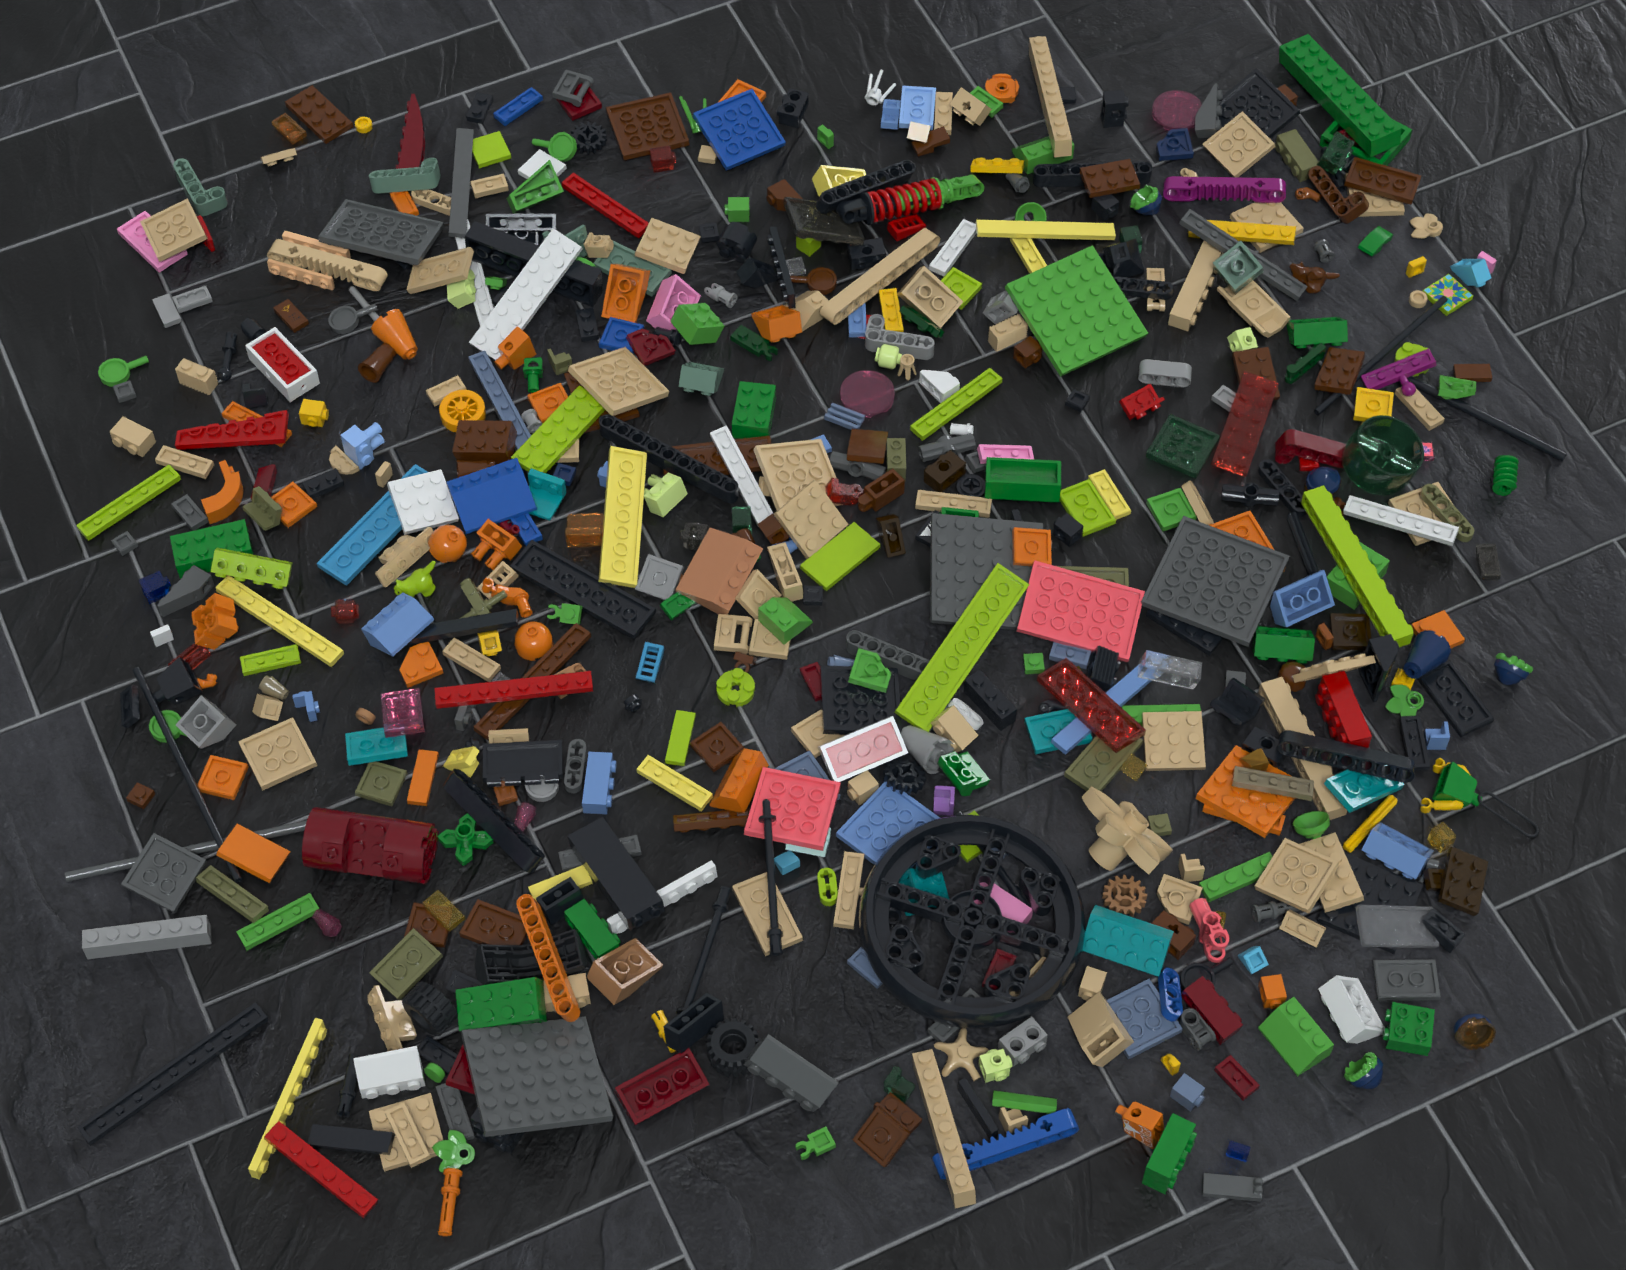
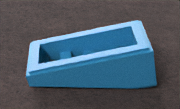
M645 642L636 679L655 683L665 650L664 646ZM648 652L658 653V655H649ZM646 658L656 660V662L646 661ZM644 665L653 666L654 670L644 668ZM642 671L653 673L652 677L641 675Z

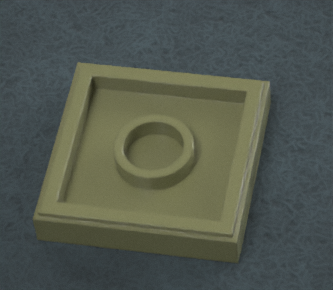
M377 761L369 762L356 788L355 795L393 806L408 774L407 770Z

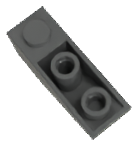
M1217 83L1214 84L1196 114L1195 132L1198 139L1210 138L1221 129L1219 115H1222L1220 100L1223 99L1222 90H1219Z
M193 565L183 574L178 583L172 586L170 592L159 601L157 607L162 617L202 600L215 586L212 576Z

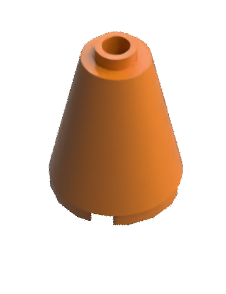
M399 309L386 312L387 316L384 318L380 316L371 327L372 333L383 343H387L394 348L396 353L403 359H412L416 356L418 348L403 313Z

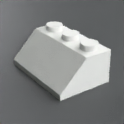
M1336 975L1318 988L1321 1000L1327 1005L1330 1017L1337 1024L1340 1036L1344 1041L1358 1044L1383 1034L1385 1027L1358 978Z
M417 1046L353 1058L362 1099H374L378 1095L383 1094L394 1095L403 1090L414 1091L425 1086L423 1067Z

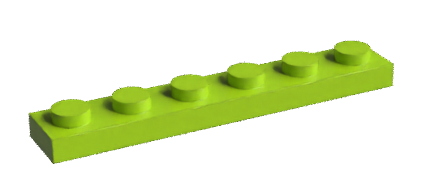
M991 368L987 369L910 425V430L922 441L1000 385L1002 377Z
M167 465L77 524V529L88 541L180 481V475L170 465Z

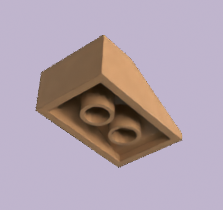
M634 938L595 960L586 978L615 1005L635 992L663 967V964Z

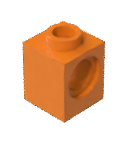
M1282 975L1261 977L1258 987L1263 1007L1276 1009L1285 1003L1287 995Z

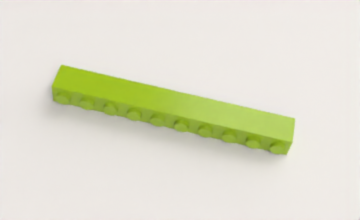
M1324 485L1305 491L1301 501L1302 506L1379 635L1391 634L1399 647L1410 644L1414 633L1412 626L1404 619L1402 610L1398 609L1393 595L1389 594L1384 580L1380 579L1377 574L1375 565L1369 561L1367 552L1360 546L1359 539L1351 531L1349 522L1343 518L1340 507L1336 506L1333 501L1332 494L1327 491Z

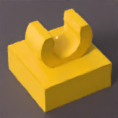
M1398 668L1391 686L1406 685L1411 690L1415 679L1408 677L1403 669Z

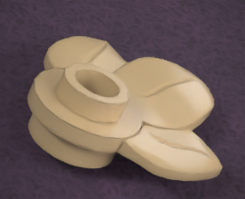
M1425 214L1424 218L1415 217L1409 221L1416 228L1411 234L1413 238L1436 237L1443 230V224L1433 214Z

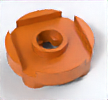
M995 74L992 76V79L986 81L985 91L1002 103H1013L1019 92V84L1016 79L1014 81L1008 74Z

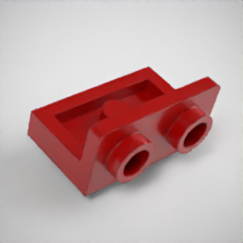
M1150 383L1121 399L1119 402L1129 420L1135 417L1138 420L1147 415V410L1151 409L1153 412L1160 408V403L1165 399L1164 397L1159 399Z

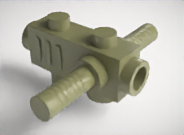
M470 578L460 583L461 588L473 607L470 612L460 618L492 613V606L508 596L505 590H502L492 598L484 600Z

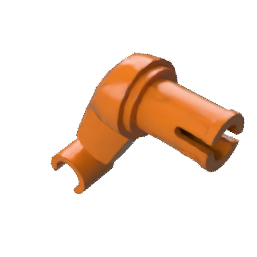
M484 579L482 583V591L484 593L491 591V597H493L502 590H505L508 596L500 602L506 605H517L521 617L526 618L532 615L533 611L528 602L529 595L525 590L499 584L493 586L494 582L492 579Z

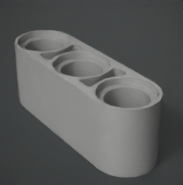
M1145 359L1139 363L1138 379L1145 384L1187 387L1191 384L1192 367L1187 363Z

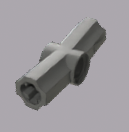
M834 451L831 453L830 463L832 468L848 471L851 476H864L871 480H876L886 473V467L876 463L848 461L847 454Z

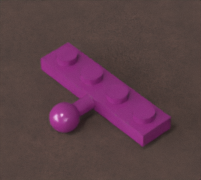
M1428 348L1361 376V380L1365 388L1374 390L1400 381L1402 384V394L1410 397L1415 394L1416 386L1409 382L1407 377L1437 366L1436 360Z

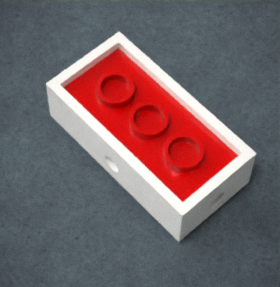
M276 327L245 345L250 361L289 402H292L320 384L317 370Z
M893 716L818 746L832 781L836 782L843 781L908 753Z

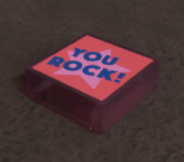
M1414 442L1415 461L1434 460L1432 442Z

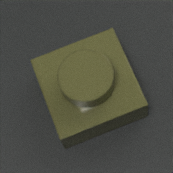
M1167 813L1148 816L1147 821L1149 822L1150 830L1158 836L1171 835L1172 829Z

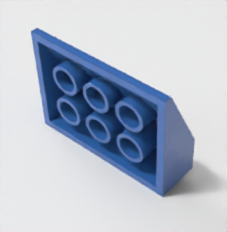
M517 458L446 482L466 534L479 530L487 519L497 524L537 510Z

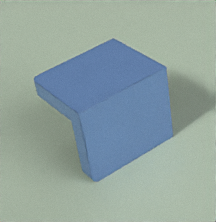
M1448 721L1443 722L1441 729H1425L1424 738L1427 750H1446L1450 739Z

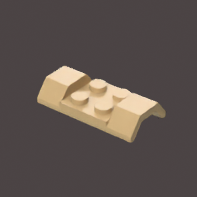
M1254 281L1250 282L1236 294L1229 286L1226 288L1217 287V291L1228 301V304L1250 326L1253 325L1267 338L1281 331L1290 320V316Z

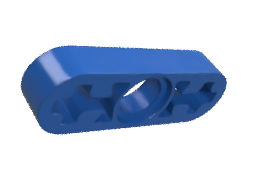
M1165 968L1158 977L1161 1013L1164 1018L1174 1022L1183 1013L1180 979L1175 970ZM1166 991L1173 994L1174 998L1169 996Z

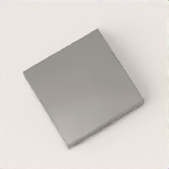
M648 554L635 590L666 600L674 595L684 566Z

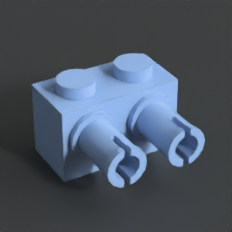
M374 422L364 431L353 425L340 435L345 454L359 469L369 465L374 460L373 450L385 443L383 437L379 434L382 432V428L377 422Z

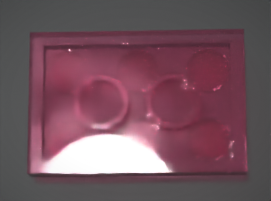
M420 688L381 694L385 738L425 732Z

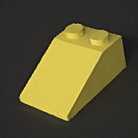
M821 165L813 176L812 181L820 197L822 192L867 174L864 169Z

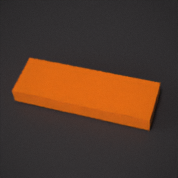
M418 750L407 804L427 806L439 757L437 751Z

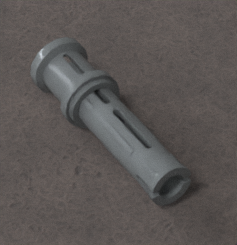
M1273 901L1260 906L1255 904L1251 907L1252 916L1256 923L1267 918L1277 919L1279 915L1286 914L1289 909L1294 912L1301 911L1284 902L1276 903Z

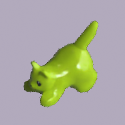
M432 561L425 568L415 570L404 581L396 579V585L394 586L396 595L401 593L411 597L418 593H422L425 597L432 595L435 585L432 582L430 572L434 569L436 562Z

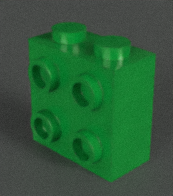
M1393 1002L1391 1008L1386 1009L1385 1021L1388 1022V1027L1384 1028L1383 1040L1386 1041L1385 1048L1428 1056L1432 1045L1435 1009Z

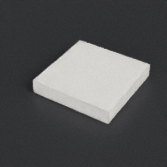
M539 149L518 169V174L528 179L548 160L551 161L557 177L567 168L566 164Z

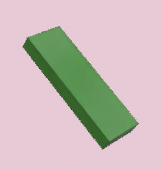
M994 1091L992 1105L1051 1114L1056 1112L1057 1099Z

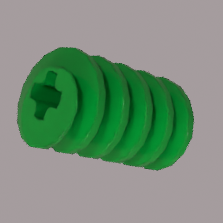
M1500 455L1495 458L1492 487L1495 494L1507 496L1516 489L1519 463L1516 457Z

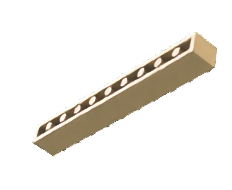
M1046 36L1029 38V57L1054 157L1072 156V137Z

